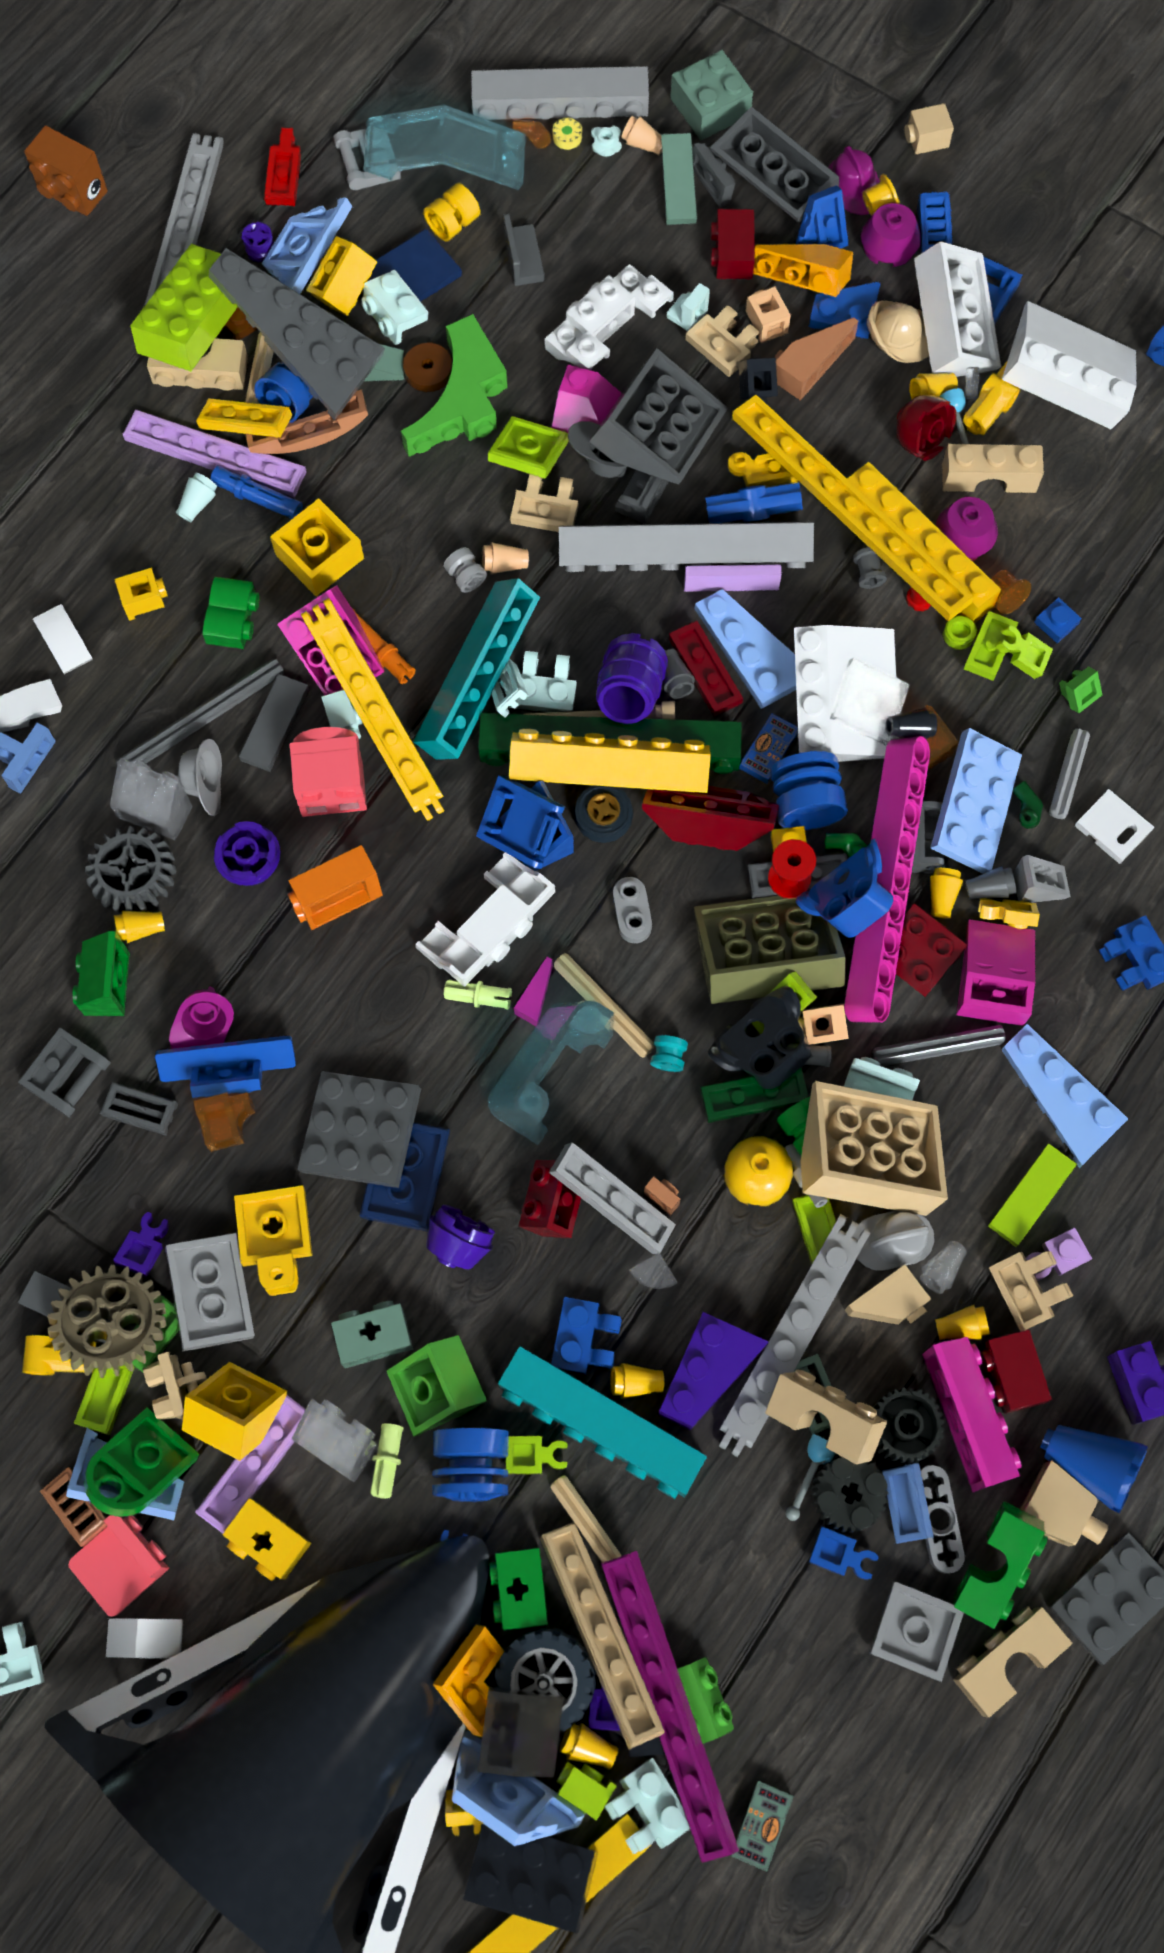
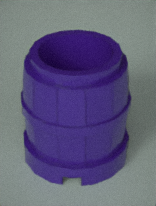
M624 634L613 639L608 645L603 658V666L599 670L596 690L597 703L601 711L608 718L618 723H637L650 715L657 699L660 697L662 681L665 679L668 665L665 650L652 638L650 642L641 639V634Z

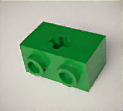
M540 1549L495 1553L496 1562L489 1563L491 1584L499 1585L500 1600H493L495 1623H502L503 1630L548 1625ZM514 1579H520L522 1585H528L529 1590L523 1593L522 1601H516L515 1595L508 1593V1588L514 1586Z

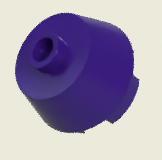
M249 821L238 822L222 836H219L214 850V862L219 873L231 883L244 886L259 885L272 875L279 864V842L270 830L258 823Z
M443 1204L435 1215L430 1216L426 1247L437 1256L436 1259L440 1263L450 1268L457 1266L463 1269H472L493 1249L491 1243L495 1230L480 1219L476 1222L463 1215L462 1210Z

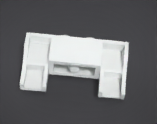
M629 264L614 278L608 275L600 283L596 282L589 289L588 294L580 301H574L569 306L566 312V320L545 338V349L557 360H564L579 368L592 371V367L604 357L607 359L610 356V349L603 342L634 316L635 307L653 318L656 311L663 304L673 300L674 293L653 275L646 278Z
M507 853L503 854V858L489 872L486 871L484 873V879L497 890L457 930V935L438 921L435 924V928L421 942L418 941L415 944L416 948L439 969L443 968L464 987L485 965L489 967L494 960L499 962L507 955L510 950L509 945L517 936L521 939L530 931L533 926V915L555 893V885L541 873L528 868Z

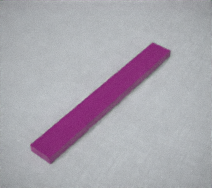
M634 1551L601 1563L631 1654L664 1728V1734L659 1737L701 1862L733 1855L739 1851L638 1553Z

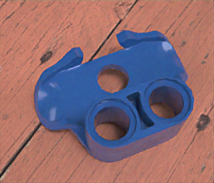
M876 838L872 839L867 847L857 851L853 856L822 878L810 890L801 893L795 900L804 912L823 917L848 938L858 935L885 915L893 904V895L877 882V874L882 872V860ZM849 872L847 879L838 885L841 876Z

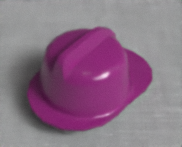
M846 146L843 153L828 168L839 176V188L842 189L844 209L858 215L870 214L864 203L862 192L880 183V180L874 170L871 157L866 152Z
M211 986L208 989L196 990L190 993L180 1005L172 1024L169 1036L171 1049L224 1043L233 1021L234 1011L232 1004L226 997L216 993L215 989Z

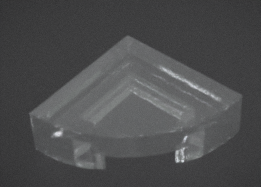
M660 1253L629 1269L630 1274L644 1286L654 1289H665L677 1285L675 1277Z

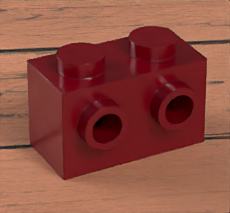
M535 1160L526 1199L522 1207L519 1227L542 1237L571 1238L581 1197L549 1173L556 1160Z

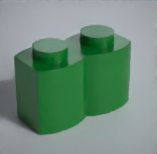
M214 577L203 626V637L206 644L244 649L246 640L252 639L254 625L250 618L252 611L257 612L259 607V593L255 592L253 582Z

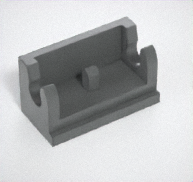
M636 470L623 495L619 497V502L615 505V511L646 524L669 481Z
M923 801L912 873L934 874L935 868H945L944 855L930 848L942 807L941 802Z

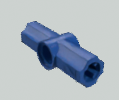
M799 482L766 487V485L750 486L738 489V492L706 497L709 523H723L742 520L743 522L769 518L773 514L803 510Z

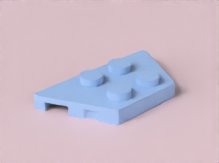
M345 197L338 199V205L327 211L321 205L307 213H300L290 217L262 263L266 270L276 280L301 294L352 208L348 199Z
M469 1730L464 1732L458 1751L452 1795L453 1802L514 1846L580 1826L585 1816L582 1810L558 1795V1793L493 1747L487 1745L476 1735H472Z

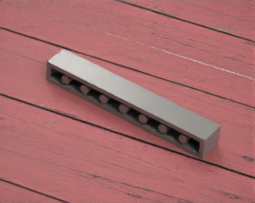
M813 522L559 526V566H566V572L585 571V566L597 565V571H616V565H629V571H646L650 564H660V570H679V564H692V566H711V563H723V565H742V563L774 565V562H786V568H805V562L814 561Z

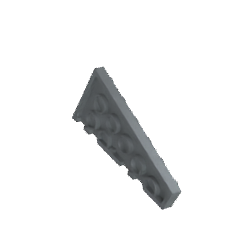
M227 248L209 269V278L232 304H236L246 315V320L253 328L256 327L265 337L264 341L290 371L303 380L309 387L311 395L324 404L328 409L327 413L335 421L384 355L385 348Z

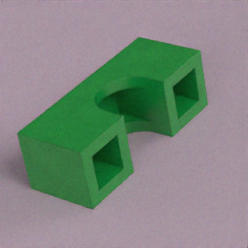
M1003 1500L987 1531V1543L1002 1551L1007 1558L1006 1562L995 1571H984L970 1564L954 1594V1608L995 1629L999 1619L1005 1621L1014 1605V1600L1011 1597L1016 1587L1022 1589L1031 1572V1568L1027 1567L1033 1555L1038 1557L1041 1555L1047 1543L1048 1536L1044 1535V1521Z

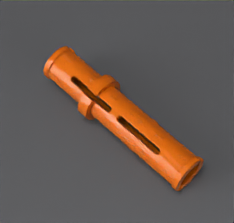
M355 612L382 666L396 677L401 684L408 682L404 677L405 675L411 680L416 672L415 668L398 654L397 647L394 644H388Z

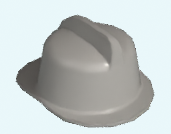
M205 739L199 748L191 749L182 754L179 763L178 782L185 793L199 797L204 810L209 815L215 816L219 813L221 807L220 780L222 760L219 747L215 741Z
M897 1210L874 1215L863 1220L852 1236L859 1240V1236L865 1228L871 1231L857 1260L865 1267L875 1271L890 1270L920 1262L930 1254L934 1245V1231L930 1222L923 1215Z

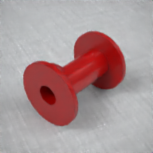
M797 839L786 840L776 847L772 856V866L768 873L769 886L775 894L783 898L793 899L808 890L811 884V874L816 866V855L812 847L806 842Z

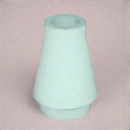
M195 473L193 478L189 477L176 513L183 519L192 522L197 514L216 496L214 491L217 485L199 473Z

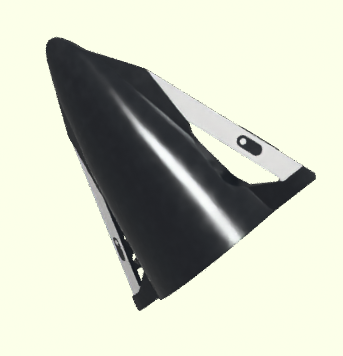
M460 1536L446 1539L420 1550L324 1576L321 1580L83 1704L69 1711L64 1710L54 1715L45 1722L44 1728L98 1783L106 1797L142 1838L203 1898L267 1953H343L332 1923L339 1891L387 1815L406 1803L386 1867L377 1865L371 1871L353 1924V1938L361 1944L358 1953H395L466 1727L433 1686V1683L475 1625L481 1626L483 1598L489 1572L487 1546L482 1539L475 1536ZM244 1656L237 1673L176 1728L163 1737L140 1744L101 1734L103 1729L122 1719L130 1728H141L183 1707L192 1699L193 1690L190 1685L191 1683Z

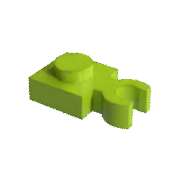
M1013 626L1003 628L1001 633L1008 637L1009 643L1002 640L997 642L995 647L1002 653H1012L1013 657L1010 663L1032 678L1041 677L1053 649L1030 633L1021 635L1018 629Z
M509 1436V1456L506 1457V1469L509 1471V1474H542V1463H548L554 1469L567 1468V1462H557L553 1458V1452L559 1448L566 1449L567 1442L555 1441L549 1447H542V1436Z

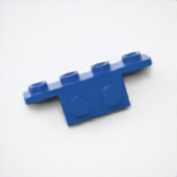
M291 1036L158 1050L155 1054L160 1081L171 1082L191 1079L190 1089L192 1098H212L230 1093L247 1094L252 1091L261 1090L262 1071L293 1068L296 1066Z

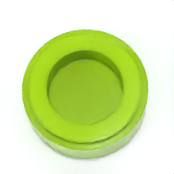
M955 616L946 623L943 638L947 645L954 649H966L974 642L977 633L976 625L968 617Z

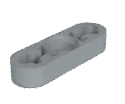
M930 1465L920 1470L922 1481L928 1478V1472H932L933 1478H940L941 1485L935 1488L936 1496L939 1498L944 1495L946 1503L936 1502L928 1506L929 1516L937 1508L944 1510L949 1516V1524L944 1530H937L932 1527L933 1536H945L952 1532L953 1540H946L948 1551L955 1552L956 1559L951 1560V1567H947L945 1561H939L937 1554L943 1552L942 1541L934 1543L933 1538L925 1539L928 1556L932 1567L936 1571L944 1574L954 1573L962 1567L965 1555L951 1486L947 1473L938 1466ZM924 1487L926 1499H932L930 1487Z

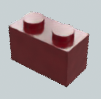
M718 209L717 222H711V241H716V247L711 248V266L717 267V279H753L755 263L754 209Z
M1030 1329L991 1339L982 1345L984 1351L980 1352L982 1364L986 1372H991L995 1384L992 1386L995 1393L993 1400L997 1407H1002L1004 1414L1041 1405L1052 1400Z

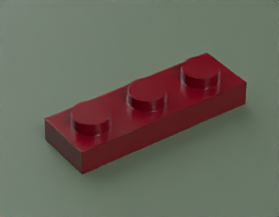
M694 621L669 633L670 643L694 676V684L714 717L742 704L743 697L698 621Z

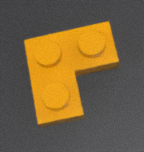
M475 1625L435 1680L433 1686L472 1735L483 1737L487 1728L501 1711V1703L484 1681L505 1651L488 1629L480 1625Z

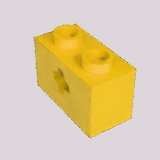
M251 1498L247 1500L222 1534L230 1540L226 1546L228 1549L242 1559L247 1554L258 1562L255 1569L271 1581L276 1576L279 1579L286 1580L312 1544ZM271 1534L269 1538L270 1543L273 1544L271 1549L262 1548L259 1550L261 1543L257 1540L258 1537Z

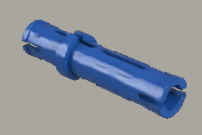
M219 465L214 468L210 480L218 487L234 493V497L240 500L245 498L282 514L291 520L302 511V502L255 483L251 480L250 476L245 474L240 476Z

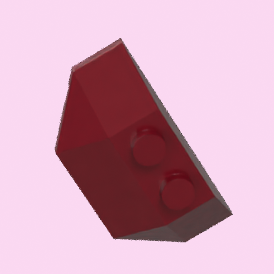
M708 786L707 793L647 789L642 802V810L672 841L735 851L742 849L773 830L779 808L778 804L774 802L769 803L765 798L751 792Z

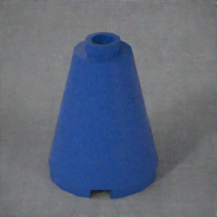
M1058 1425L1055 1431L1050 1428L1047 1430L1040 1448L1046 1451L1044 1456L1046 1460L1056 1463L1096 1496L1104 1505L1120 1514L1132 1484H1134L1148 1446L1134 1441Z

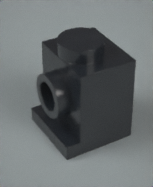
M776 358L747 359L736 362V368H739L740 400L750 399L757 395L768 404L767 398L778 396ZM754 378H756L758 382L756 388H754Z

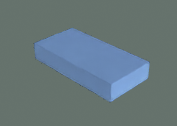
M919 1463L882 1470V1474L887 1482V1500L896 1544L933 1538Z

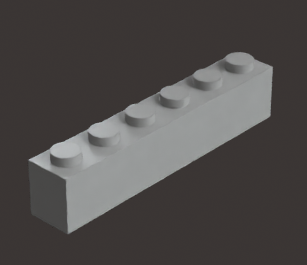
M648 66L472 71L473 120L648 116Z

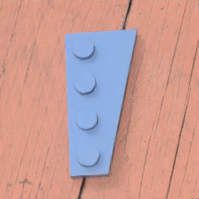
M1028 1024L1003 1047L1002 1052L1025 1087H1029L1037 1099V1105L1043 1114L1046 1113L1056 1128V1134L1062 1143L1067 1145L1079 1168L1128 1120L1116 1106Z

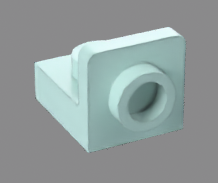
M699 283L692 293L689 291L686 294H682L667 312V318L689 331L707 313L710 289Z

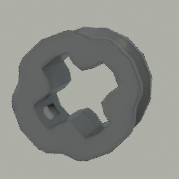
M869 547L860 549L853 555V561L858 565L861 576L858 580L859 586L866 589L879 587L887 581L886 573L881 570L880 557Z

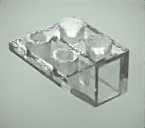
M120 758L110 802L115 815L120 819L176 841L192 809L191 802L181 784V780L169 772L163 771L160 774L152 771L147 764L139 760L130 762Z
M325 1398L321 1404L312 1399L295 1430L292 1440L355 1483L378 1449V1445L372 1440L376 1434L355 1419L351 1424L345 1422L343 1419L346 1414Z

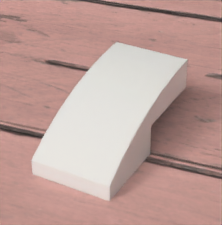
M62 604L33 618L64 674L93 660Z
M50 679L18 688L0 696V732L28 727L30 719L61 712L62 704Z

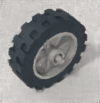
M540 1627L521 1634L502 1654L495 1672V1693L501 1702L500 1707L505 1715L508 1714L512 1718L511 1722L516 1726L527 1728V1732L533 1734L541 1732L545 1733V1735L555 1734L556 1731H564L570 1728L584 1715L592 1700L596 1686L595 1668L586 1647H583L572 1634L568 1635L564 1633V1630L558 1628L546 1629V1627ZM542 1652L559 1656L551 1668L545 1667ZM534 1654L537 1659L539 1673L522 1666L526 1659ZM563 1660L569 1666L572 1676H556L555 1671ZM519 1673L534 1679V1683L520 1690L518 1682ZM573 1683L571 1693L567 1699L563 1697L554 1684ZM534 1690L540 1692L538 1707L528 1702L524 1696ZM550 1691L560 1705L554 1708H544L546 1693Z

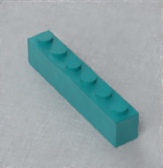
M519 578L495 582L413 741L436 760L459 758L540 599Z
M522 1347L518 1348L498 1382L499 1388L504 1390L501 1395L504 1399L518 1407L522 1402L534 1408L532 1415L549 1425L553 1420L565 1427L563 1431L565 1435L579 1443H582L585 1438L596 1445L594 1452L611 1462L617 1457L628 1464L625 1468L626 1471L641 1480H644L646 1475L659 1482L657 1489L673 1499H676L678 1494L682 1497L686 1496L707 1458L706 1455Z

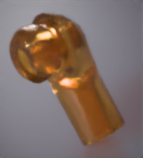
M513 121V135L527 136L533 145L539 149L548 147L551 142V136L541 122Z

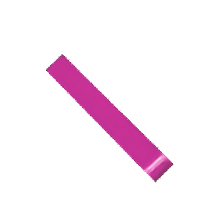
M922 736L892 739L886 747L871 840L876 838L882 860V872L877 874V882L893 895V904L885 915L855 936L844 1007L845 1015L850 1022L883 1023L889 1016L930 759L929 744Z

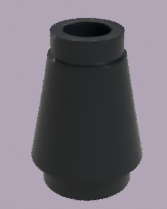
M926 708L888 716L885 722L886 733L888 736L903 738L922 736L927 740L929 737H934L937 732L936 714L933 711H928Z

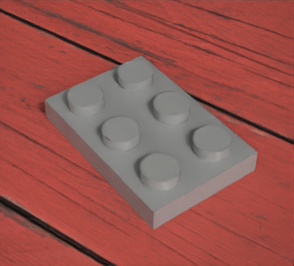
M236 1233L166 1245L165 1251L182 1351L253 1339L255 1335Z

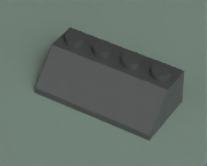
M753 107L747 110L710 147L711 152L797 222L803 219L810 195L835 185L839 187V176Z

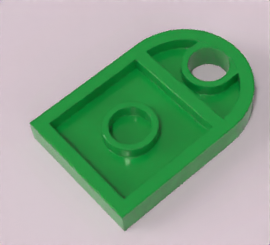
M146 1408L90 1459L84 1475L85 1493L90 1502L106 1514L119 1517L137 1514L148 1507L194 1464L199 1453L161 1419H157L149 1408ZM103 1485H112L118 1490L119 1495L114 1498H107L101 1494L99 1488Z

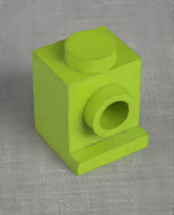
M567 1762L556 1780L557 1783L562 1785L558 1795L595 1820L598 1819L617 1784L612 1780H609L606 1786L602 1784L601 1780L604 1776L586 1763L580 1769L576 1765Z

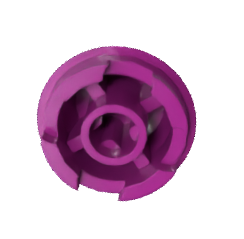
M889 203L878 208L864 224L861 240L863 250L875 264H878V261L894 263L893 267H898L907 263L918 250L921 234L915 215L908 207L902 204Z
M964 497L952 503L940 513L935 524L972 561L976 560L978 556L987 553L994 546L998 536V527L992 509L985 501L975 497Z

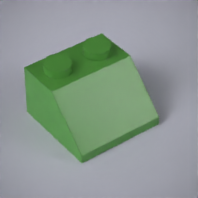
M459 1335L429 1343L386 1371L413 1436L420 1435L462 1416L487 1401Z

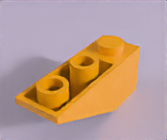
M826 244L756 245L753 274L837 297L851 278L853 252Z

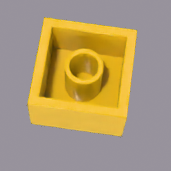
M319 498L270 536L275 555L316 597L364 559L360 539Z

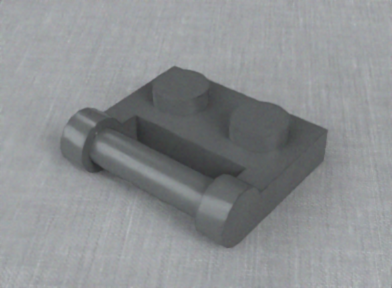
M59 1028L18 1083L70 1118L76 1110L73 1107L100 1071H105L111 1062L62 1028ZM83 1058L89 1060L90 1063L64 1098L61 1099L55 1094Z

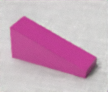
M546 957L514 1007L515 1015L536 1027L539 1024L553 967L552 959Z

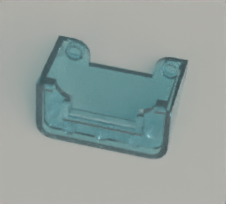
M595 1001L559 1002L553 1004L543 1015L491 1090L488 1097V1106L491 1114L539 1145L548 1132V1128L542 1123V1119L548 1111L549 1098L547 1093L538 1085L566 1045L579 1053L589 1045H599L604 1049L613 1036L614 1012Z

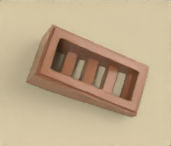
M68 1467L40 1492L79 1546L84 1547L107 1527L104 1520L109 1515L97 1509L91 1502L79 1499L66 1509L62 1506L69 1499V1497H66L67 1491L58 1499L53 1493L68 1480L70 1481L73 1470ZM86 1503L88 1508L73 1520L70 1515ZM94 1514L96 1519L85 1529L81 1530L79 1525Z

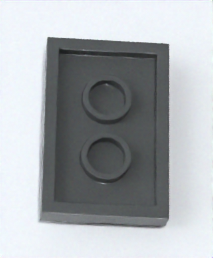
M1128 1532L1113 1544L1048 1608L1098 1664L1104 1666L1164 1607V1570Z

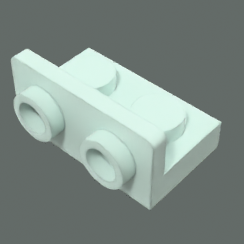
M868 1057L853 1059L844 1087L907 1100L913 1099L920 1080L913 1078L911 1072L900 1068L890 1070L881 1067L878 1061Z

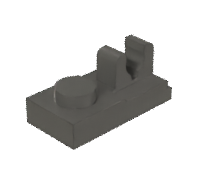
M698 142L694 144L692 151L694 173L720 208L729 205L735 182L732 175L725 170L727 164L721 159H716L718 156L711 152L710 147H707L705 143L700 144Z

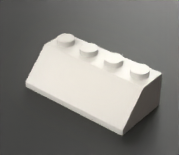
M940 241L914 258L932 373H954L956 377L997 370L1001 368L983 253Z

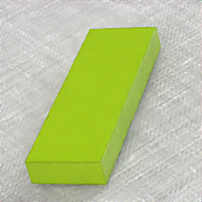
M1048 1143L989 1223L988 1227L1017 1247L1077 1164Z

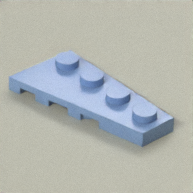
M723 589L695 603V611L761 709L796 690L795 654Z

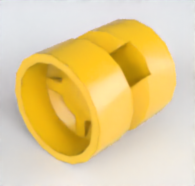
M455 183L443 193L442 199H435L424 209V217L429 227L436 236L445 242L450 241L460 233L462 226L467 227L480 216V207L475 197L460 183Z

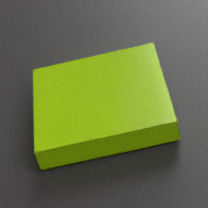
M511 416L489 450L488 461L546 479L568 443V433Z

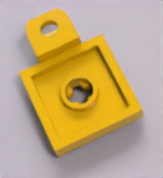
M304 1186L234 1196L242 1266H258L260 1283L270 1296L294 1293L299 1282L296 1258L313 1256ZM270 1218H276L278 1223H283L282 1228L278 1229L276 1234H271L268 1230L264 1231V1226L270 1224ZM278 1274H283L280 1279L274 1280Z

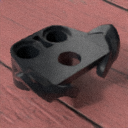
M789 986L780 987L757 1000L751 1005V1011L734 1026L728 1025L708 1050L710 1058L725 1070L746 1071L753 1075L757 1083L765 1089H773L780 1086L802 1067L810 1058L811 1047L798 1022L801 1012L800 1001L796 993ZM758 1021L764 1024V1031L758 1037L746 1035V1028L750 1023ZM792 1042H799L796 1048L786 1050L787 1046ZM773 1064V1067L768 1072H760L764 1066Z

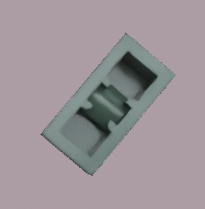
M393 1301L378 1303L373 1306V1311L360 1314L359 1310L340 1314L338 1316L339 1321L331 1322L340 1362L344 1368L413 1350L403 1307L401 1304L394 1305ZM374 1325L376 1330L381 1329V1331L375 1333L376 1339L370 1341L367 1336L362 1335L368 1332V1326Z

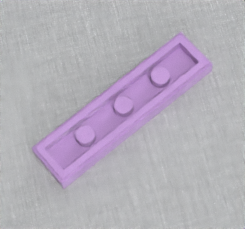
M286 1395L262 1443L241 1461L234 1459L195 1513L223 1534L247 1500L254 1497L314 1415Z

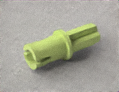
M456 980L446 981L444 998L447 1000L473 1003L474 1007L477 1008L480 1005L504 1008L506 1010L510 1008L511 1000L501 999L498 996L512 997V988L507 989L483 985L482 981H478L477 984L468 983L464 987Z
M381 1424L377 1455H374L372 1458L375 1461L370 1493L374 1497L386 1499L392 1496L396 1467L401 1464L398 1455L401 1436L404 1430L402 1426Z

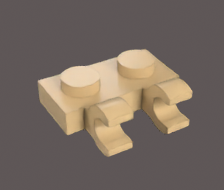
M729 305L714 319L706 314L686 332V341L728 377L739 369L736 368V362L750 359V350L759 342L756 338L759 331L751 324L736 338L728 332L737 324V321L733 319L737 316V312Z
M529 474L526 491H516L510 517L511 524L559 532V526H574L578 501L571 500L574 489L572 487L573 479L561 477L557 497L541 494L543 487L542 478Z
M1051 1251L1043 1252L1029 1260H1026L1023 1252H1019L989 1267L1020 1332L1055 1317L1050 1306L1074 1296L1068 1283H1063L1043 1293L1034 1274L1057 1264Z

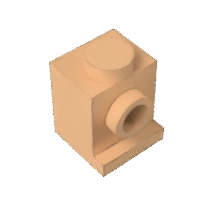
M776 287L758 290L747 297L746 313L753 326L759 331L758 340L760 344L788 333L791 315Z
M843 1003L804 1009L803 1017H800L798 1020L809 1045L849 1039ZM826 1018L829 1022L828 1028L819 1030L815 1024L817 1019Z

